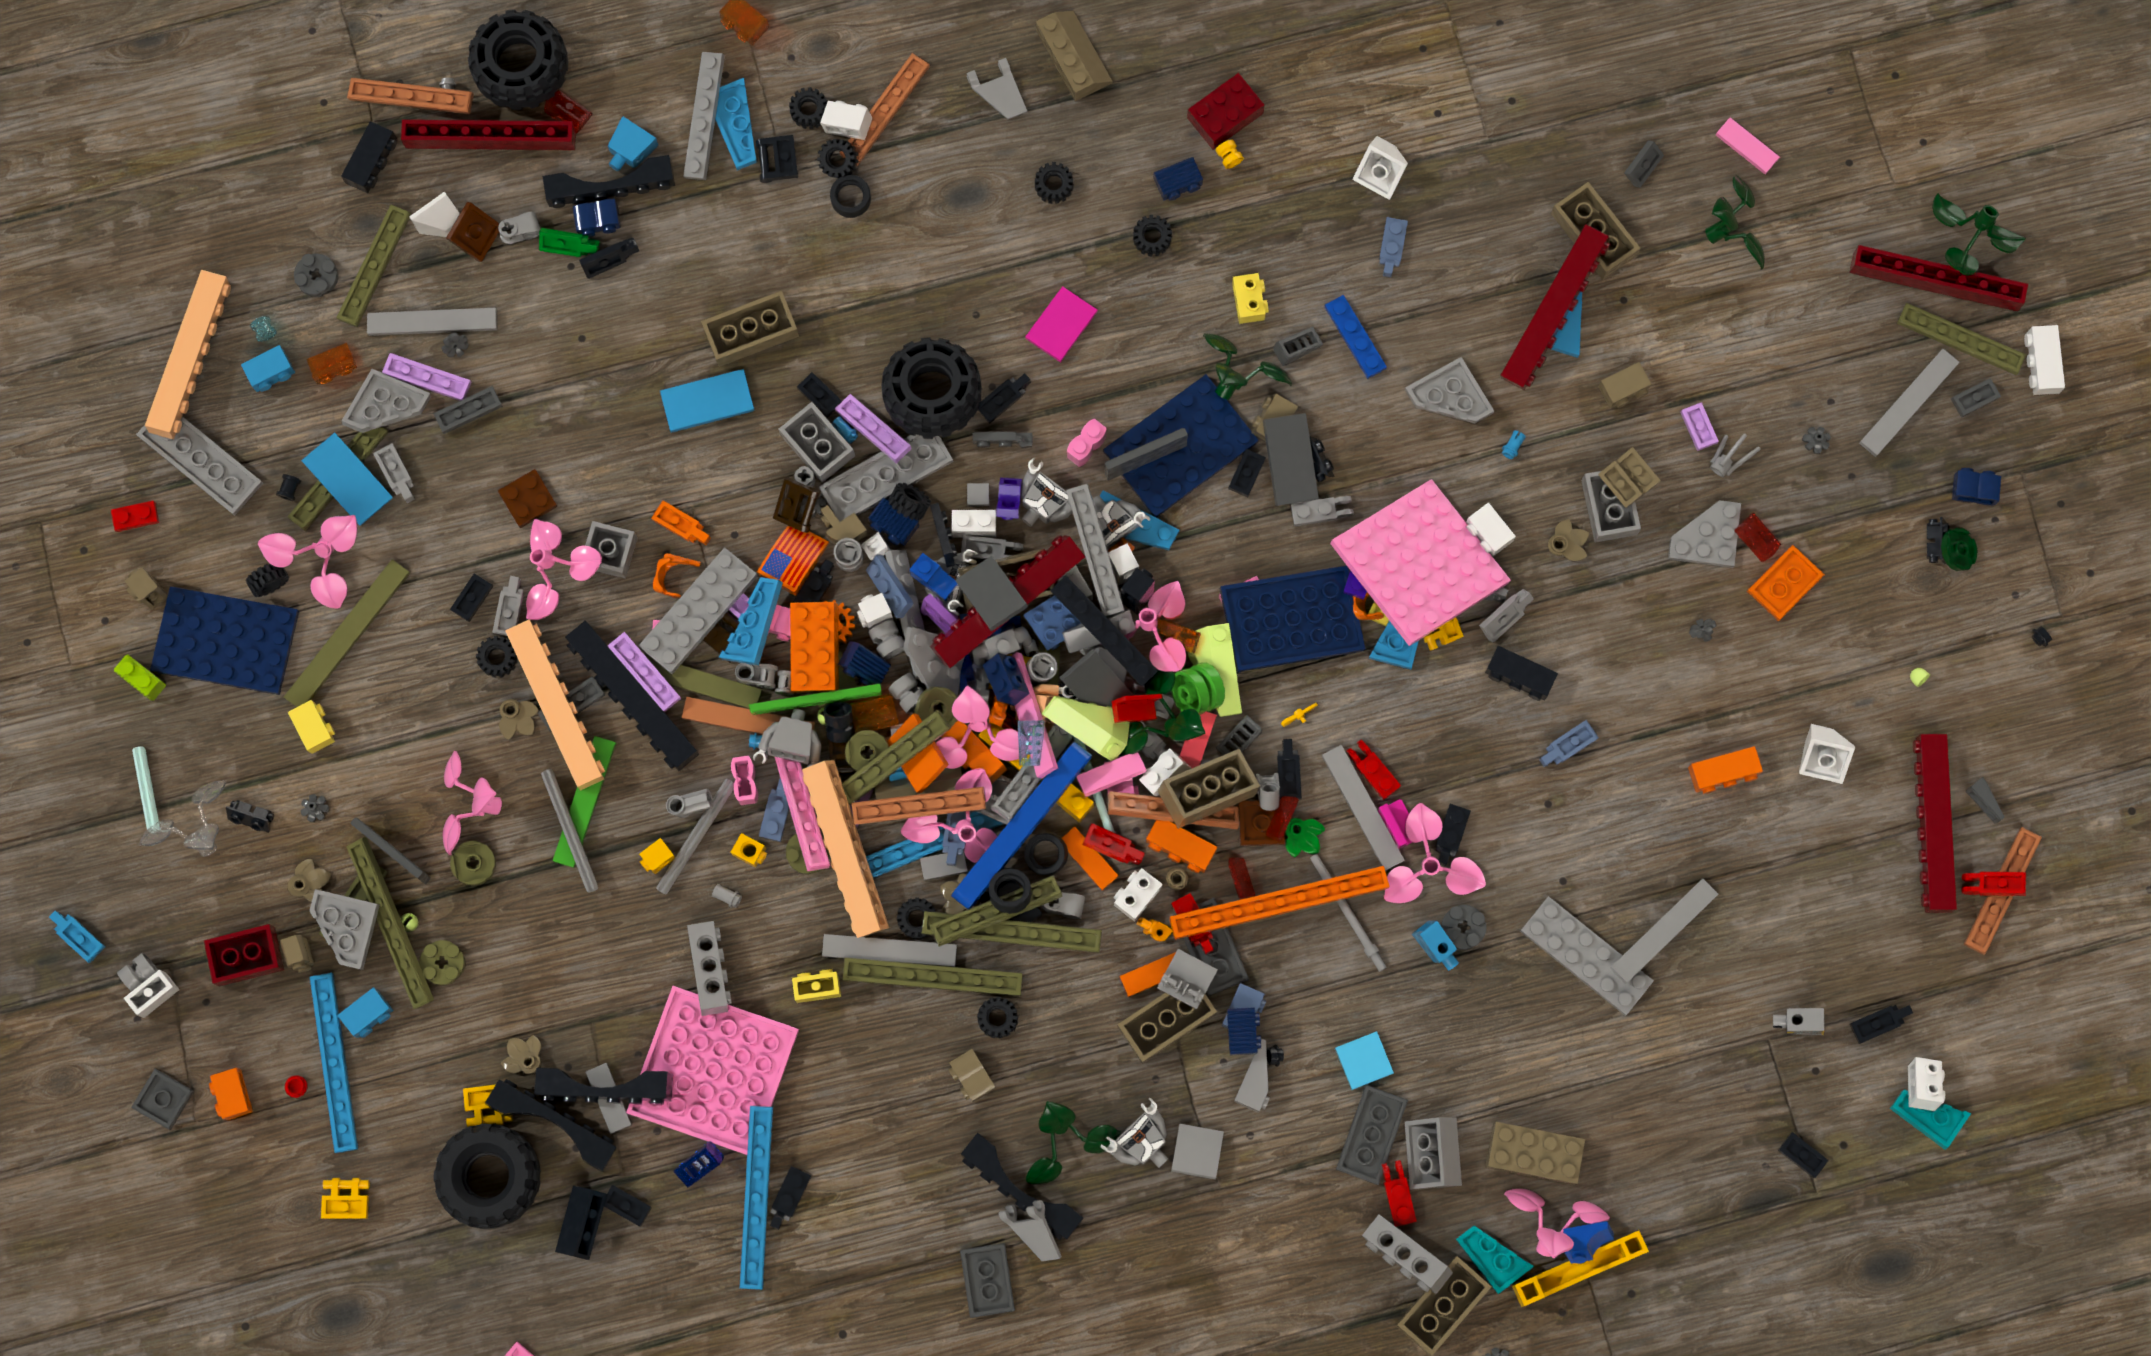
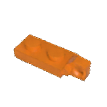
M665 501L661 502L651 518L654 522L688 542L694 543L697 540L707 545L711 539L710 535L702 531L704 526L699 521Z
M996 696L990 711L989 723L1001 727L1007 716L1005 712L1008 704L997 701Z

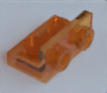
M347 343L306 359L312 372V377L317 384L329 383L334 377L348 375L353 372V369L357 368Z
M1157 618L1158 625L1156 628L1160 629V634L1165 635L1163 642L1167 638L1173 637V639L1179 640L1183 644L1185 651L1195 653L1201 635L1200 632Z
M891 693L850 703L856 733L863 730L875 731L899 725Z

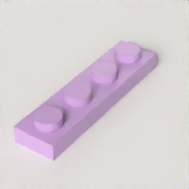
M392 353L389 354L382 371L383 374L459 401L466 398L472 383L468 379Z
M851 394L835 408L841 417L896 464L912 449L910 444Z
M625 632L608 645L610 650L663 712H666L681 699Z

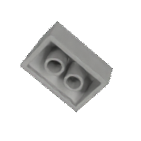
M1437 1117L1405 1121L1410 1189L1462 1186L1457 1118Z

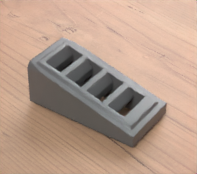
M1311 327L1276 342L1273 350L1281 364L1285 366L1322 347L1323 343L1314 327ZM1306 336H1309L1310 340L1313 343L1312 345L1309 344L1308 340L1306 339ZM1298 340H1301L1305 348H1302ZM1291 344L1294 345L1296 352H1294Z
M1246 715L1216 749L1222 755L1228 754L1230 751L1225 747L1228 744L1233 750L1240 749L1243 753L1263 730ZM1247 725L1248 727H1250L1254 731V733L1250 734L1244 728V726ZM1239 731L1248 738L1246 741L1237 734ZM1233 737L1242 745L1240 748L1231 741Z
M1981 777L1966 790V793L1994 824L2005 818L1984 777Z

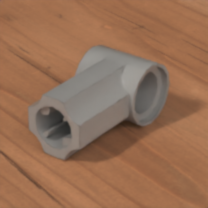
M703 789L681 796L673 795L669 797L666 802V809L670 814L685 818L692 813L713 808L714 802L710 790ZM682 802V808L677 811V804Z

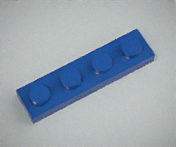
M1342 295L1325 304L1324 308L1366 378L1369 379L1384 371L1387 366L1345 296Z

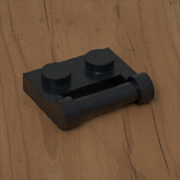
M793 135L756 140V148L759 149L761 174L759 176L761 183L798 178ZM773 146L776 168L774 172H770L767 148Z

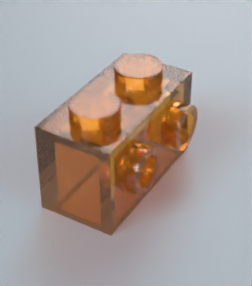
M729 0L719 11L722 25L728 30L732 28L737 32L736 35L744 43L749 42L752 46L769 28L768 20L744 0Z

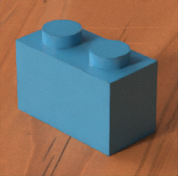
M280 345L241 364L251 386L256 392L266 391L278 381H286L295 373L285 351Z
M373 987L337 1016L354 1037L359 1038L361 1036V1038H364L373 1031L372 1027L378 1022L382 1024L391 1017L390 1013L394 1010L381 993Z

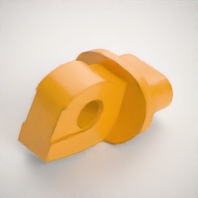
M1140 917L1137 921V925L1143 928V933L1146 935L1150 934L1152 939L1156 941H1165L1173 932L1165 924L1153 919L1147 920ZM1160 929L1161 934L1157 935V931Z

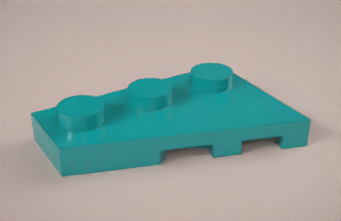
M1905 1089L1901 1091L1889 1108L1944 1150L1950 1146L1971 1115L1967 1111L1954 1109L1947 1104H1941L1935 1111L1909 1107L1908 1090Z
M1472 1226L1455 1239L1497 1294L1501 1293L1534 1267L1476 1226Z

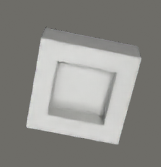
M879 532L861 544L871 561L876 555L884 556L885 552L890 550Z

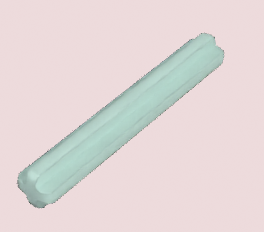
M143 746L135 747L132 752L146 827L149 832H155L160 830L146 749Z

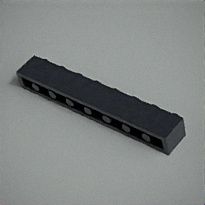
M586 620L565 636L569 642L566 644L569 650L574 655L578 653L583 658L580 661L587 671L592 669L595 672L596 676L594 679L601 687L607 686L610 690L608 693L609 697L615 704L620 702L624 706L622 712L629 720L632 718L636 720L638 725L635 727L643 736L647 734L652 739L650 745L657 753L662 751L666 757L663 760L671 769L676 767L680 771L699 755L693 745Z

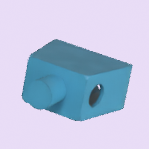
M623 116L608 144L610 153L614 155L609 162V166L618 172L625 163L632 168H636L657 148L658 142L656 137Z
M1427 921L1412 933V936L1434 963L1442 962L1448 971L1459 964L1452 954L1457 948L1438 921ZM1439 944H1441V946H1442V949H1441L1440 952L1438 951V946H1439Z

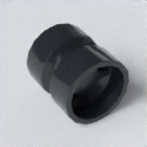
M836 701L826 705L824 708V719L828 740L835 743L849 741L855 735L854 722H852V706L843 701Z

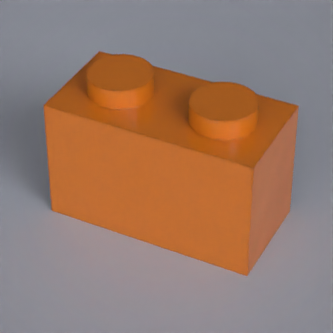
M233 1068L210 1076L212 1082L209 1083V1088L212 1095L216 1096L217 1104H215V1109L219 1117L221 1116L222 1119L228 1121L253 1112L241 1069Z

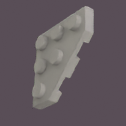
M1462 357L1405 387L1406 393L1415 408L1474 424L1494 413L1492 406Z
M371 369L343 417L342 425L364 433L421 415L431 395L429 392Z
M1719 500L1670 538L1668 559L1733 568L1735 566L1741 503Z
M907 627L903 649L906 655L912 659L915 665L914 669L920 681L925 683L927 689L932 686L950 689L957 696L964 658L953 667H946L930 647L934 643L932 640L937 634L914 627Z
M315 889L309 911L319 924L320 931L328 945L333 949L338 963L363 970L380 904Z

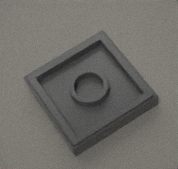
M154 1069L131 1108L171 1130L193 1095L194 1090L158 1069Z

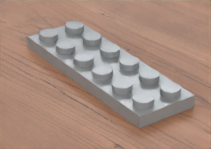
M184 417L181 418V430L179 433H176L174 439L149 433L145 425L136 435L234 516L263 485L261 480Z
M910 435L904 440L910 444L912 449L897 464L881 451L820 485L819 489L839 522L853 513L858 516L879 504L883 497L888 499L898 483L913 485L951 464L953 459L941 438L934 436L933 439H923L921 435Z
M724 547L638 646L670 674H673L758 577L757 573Z
M1549 896L1520 931L1624 1016L1629 1013L1654 981L1640 970L1625 984L1610 969L1622 955Z

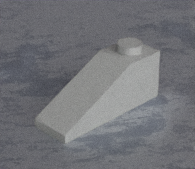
M1129 609L1106 616L1123 635L1136 630ZM1082 623L1062 632L1069 653L1101 644Z
M1261 1039V1049H1257L1258 1053L1254 1055L1234 1100L1235 1103L1259 1113L1261 1108L1266 1109L1270 1097L1266 1096L1268 1093L1266 1040Z

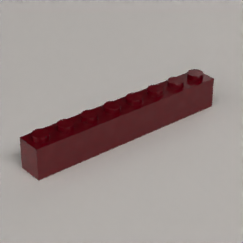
M402 119L401 141L406 149L575 150L576 129L573 121Z
M1585 224L1502 371L1501 379L1522 390H1525L1527 386L1531 387L1536 378L1533 374L1537 367L1542 368L1547 358L1544 356L1548 348L1551 350L1557 341L1555 335L1558 330L1562 331L1568 321L1566 319L1568 312H1573L1579 301L1576 299L1580 292L1584 293L1589 284L1587 279L1590 273L1594 274L1600 264L1598 262L1601 254L1605 255L1611 245L1608 243V235Z
M1858 245L1854 251L1849 273L2017 312L2025 304L2028 289L2027 283L1979 272L1966 276L1949 265Z
M1060 535L1051 542L1052 546L1050 548L1039 551L1034 556L1035 560L1033 562L1022 565L1017 570L1018 574L1013 578L1008 577L1027 605L1085 558V555L1070 536L1064 535L1062 537ZM971 607L966 612L968 615L962 620L957 619L949 626L951 629L945 634L942 632L932 640L934 643L930 647L943 664L951 668L1002 625L990 631L975 608Z
M1920 734L1913 741V752L1917 754V762L1914 763V774L1918 775L1915 795L1919 797L1916 816L1917 819H1920L1917 836L1918 840L1921 841L1919 862L1922 863L1923 871L1920 872V884L1924 886V893L1921 894V905L1925 907V913H1952L1957 910L1948 739L1947 734Z

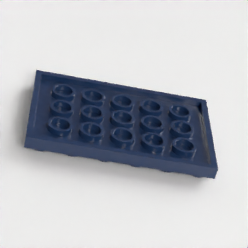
M1207 374L1103 449L1104 454L1111 460L1181 428H1185L1188 434L1186 447L1122 474L1125 481L1156 518L1244 454L1246 449H1251L1259 442L1229 402L1215 392L1217 387Z
M1348 566L1220 586L1226 623H1229L1236 671L1243 672L1364 651L1365 644L1360 621L1356 618L1353 611V596L1343 593L1349 576Z
M170 586L150 671L280 695L299 610Z

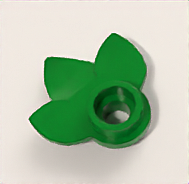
M1292 818L1288 820L1284 827L1287 836L1285 843L1287 852L1294 858L1299 855L1301 850L1308 854H1318L1320 843L1317 836L1325 831L1324 826L1314 819L1303 821L1299 818ZM1295 825L1299 827L1298 833L1293 832Z

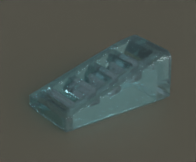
M1044 720L1018 721L1019 765H1040L1045 728ZM1027 754H1032L1033 759L1027 758Z

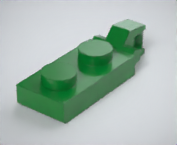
M541 228L539 231L540 251L581 257V255H587L588 253L594 254L599 250L600 241L588 239V236L546 228Z

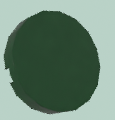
M1962 527L1948 530L1944 534L1941 543L1942 556L1946 564L1955 571L1969 570L1977 560V544L1974 538L1971 539L1969 536L1971 533Z

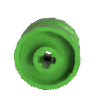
M1199 663L1174 674L1175 684L1171 693L1177 708L1181 712L1192 708L1201 715L1206 711L1217 709L1223 704L1225 699L1224 684L1218 671L1212 665Z

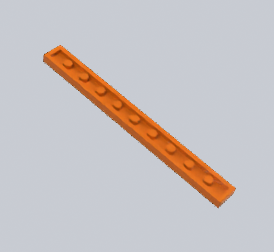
M1380 866L1170 916L1169 920L1174 939L1176 940L1389 889L1390 886L1385 868Z

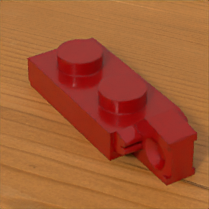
M1091 823L1082 844L1127 864L1131 862L1140 865L1145 854L1135 849V845L1131 843L1132 840Z
M1191 893L1171 903L1176 915L1200 910ZM1211 931L1188 936L1195 947L1201 946L1205 955L1214 950L1209 941L1213 938Z

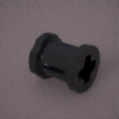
M283 474V482L280 490L276 492V496L288 501H295L294 494L298 484H301V480L294 476Z

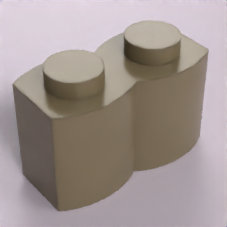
M294 935L281 939L280 943L287 967L298 971V973L311 970L314 960L307 938L302 935Z
M973 1049L949 1062L952 1068L948 1070L955 1081L959 1079L963 1087L960 1090L966 1100L971 1098L972 1102H975L996 1089Z

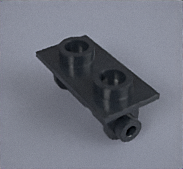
M1310 436L1312 457L1315 461V477L1318 483L1326 480L1325 476L1335 477L1332 472L1334 467L1332 462L1328 458L1326 459L1323 453L1325 448L1321 440Z
M1940 517V522L1937 519H1929V523H1927V540L1935 539V543H1927V559H1929V563H1938V559L1946 564L1942 556L1941 543L1944 534L1950 530V526L1943 517Z
M236 800V802L232 801L230 807L226 806L227 819L234 824H243L250 826L256 831L269 833V822H272L274 819V814L270 810L256 806L252 813L250 812L252 805Z

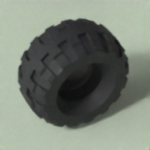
M515 9L507 10L505 14L499 16L495 14L490 17L489 22L485 25L481 24L475 31L476 36L469 45V69L480 92L486 98L493 101L495 105L502 108L503 106L510 107L511 110H522L524 107L532 109L538 107L539 103L544 100L549 101L555 96V91L562 87L566 71H568L567 50L558 30L548 19L535 15L534 12L523 10L522 12H516ZM523 43L536 49L537 54L534 62L523 71L508 72L501 69L498 65L500 55L511 45Z
M931 337L921 338V341L916 343L911 341L903 345L901 351H897L891 356L890 362L884 368L881 388L885 408L892 421L910 435H921L923 439H933L934 436H942V438L951 436L952 432L962 430L967 426V422L971 417L974 418L978 411L982 387L977 365L964 348L960 345L951 344L950 340L943 338L931 340ZM927 372L942 373L952 382V387L948 393L935 400H924L912 393L911 385L918 376Z
M479 1124L462 1129L461 1132L455 1136L453 1135L446 1142L447 1144L437 1157L433 1181L435 1182V1192L438 1200L453 1218L470 1227L494 1229L515 1222L529 1210L534 1203L537 1192H539L541 1169L535 1154L536 1152L522 1135L502 1125ZM487 1155L497 1156L502 1159L509 1170V1180L505 1189L499 1195L492 1198H482L476 1195L468 1183V1174L473 1163L480 1157Z

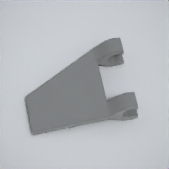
M1006 58L998 61V67L1003 76L984 84L979 83L975 70L967 73L966 77L971 88L1007 120L1027 113L1026 106Z
M1042 1200L1034 1201V1206L1026 1208L1028 1215L1032 1219L1017 1221V1209L1014 1204L1007 1205L1005 1207L1006 1210L999 1212L1000 1219L1013 1229L1041 1261L1055 1260L1062 1257L1045 1219V1205Z

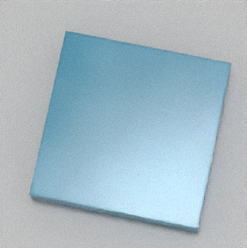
M1377 1032L1335 1048L1351 1090L1394 1074Z

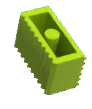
M128 654L114 668V672L151 701L155 700L166 687L164 682Z

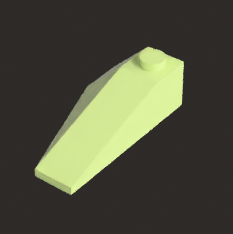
M1229 623L1206 626L1185 634L1188 657L1193 665L1199 663L1212 665L1218 671L1223 681L1225 699L1223 704L1216 709L1219 716L1242 714Z
M1054 696L1041 713L1110 761L1116 760L1127 746L1130 722L1114 723L1111 706L1104 707L1095 703L1088 704L1078 702L1075 699Z

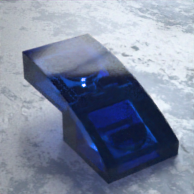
M970 655L964 657L961 667V693L968 686V681L975 680Z

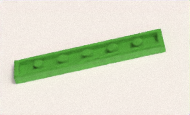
M880 684L753 703L749 704L751 714L759 715L829 704L836 701L874 697L882 694V687Z
M594 736L592 743L596 753H593L596 761H601L605 772L602 773L605 779L616 742ZM604 780L581 791L578 787L576 789L569 813L582 845ZM562 831L553 862L575 868V860L565 834Z

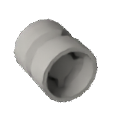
M844 538L836 543L834 556L837 566L845 572L857 571L862 566L864 560L860 544L852 538Z
M893 620L882 622L868 632L873 643L878 644L876 649L884 660L893 658L904 651V640L902 636H897L899 631Z
M1045 652L1038 653L1026 663L1031 683L1035 685L1045 684L1056 674L1057 662L1051 654Z
M911 672L897 679L888 688L896 700L900 699L899 705L906 714L915 711L917 700L924 692L922 687H917L918 682Z
M142 952L132 960V965H125L117 974L132 992L156 973L158 969L148 956Z

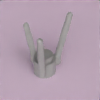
M1743 434L1728 454H1722L1720 457L1728 439V435H1725L1715 456L1710 461L1712 464L1710 468L1720 477L1730 476L1736 468L1760 451V447H1756L1731 466L1733 461L1730 458L1747 435Z

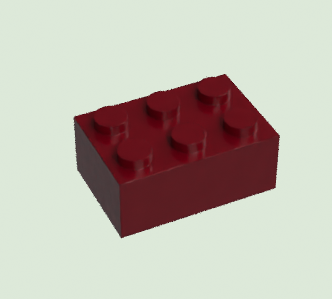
M1237 73L1188 109L1187 119L1211 149L1214 150L1264 113V103L1243 77Z
M270 924L204 940L212 983L220 987L284 970L276 928Z

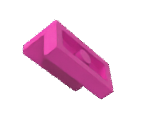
M1399 799L1389 805L1380 806L1377 811L1398 849L1413 843L1408 838L1405 830L1409 813L1403 801Z

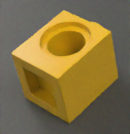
M742 833L731 850V854L734 857L755 868L758 863L762 864L767 856L765 845ZM750 846L755 847L756 853L753 856L748 857L745 855L746 848Z
M661 838L639 854L642 857L641 865L647 872L652 870L654 874L658 873L675 859V856Z

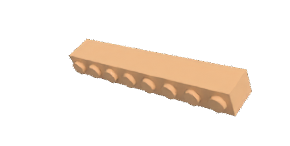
M204 270L200 272L145 423L149 433L174 439L176 433H179L181 430V418L183 414L187 413L189 396L194 393L196 388L195 379L197 374L200 375L202 372L203 357L209 352L210 338L215 335L217 330L218 316L221 317L224 310V299L230 294L231 285L226 276Z
M527 620L505 630L577 787L581 791L604 780L602 773L605 772L601 761H596L593 753H596L592 741L587 742L584 736L587 730L583 722H578L575 714L578 711L573 701L569 703L566 697L569 691L565 683H560L557 678L560 672L555 662L550 663L548 656L551 653L547 644H542L539 639L542 633L537 623L533 625L530 620Z
M827 760L802 769L804 774L803 781L811 795L810 802L815 808L817 824L822 829L824 835V845L829 850L831 866L836 872L838 888L843 893L845 899L844 906L850 915L853 932L857 938L888 929L889 925L856 825H854V819L835 761Z

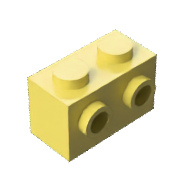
M1259 274L1233 277L1232 286L1239 324L1265 320V313H1268L1269 310L1267 300H1263L1262 293L1265 292L1264 281L1259 279Z
M310 700L288 712L302 742L311 754L335 742L333 738L335 731L330 723L326 724L323 718L326 714L320 703L316 705L315 702Z
M829 969L819 971L820 974L811 975V973L797 974L796 978H792L795 1001L801 1003L841 997L838 973Z

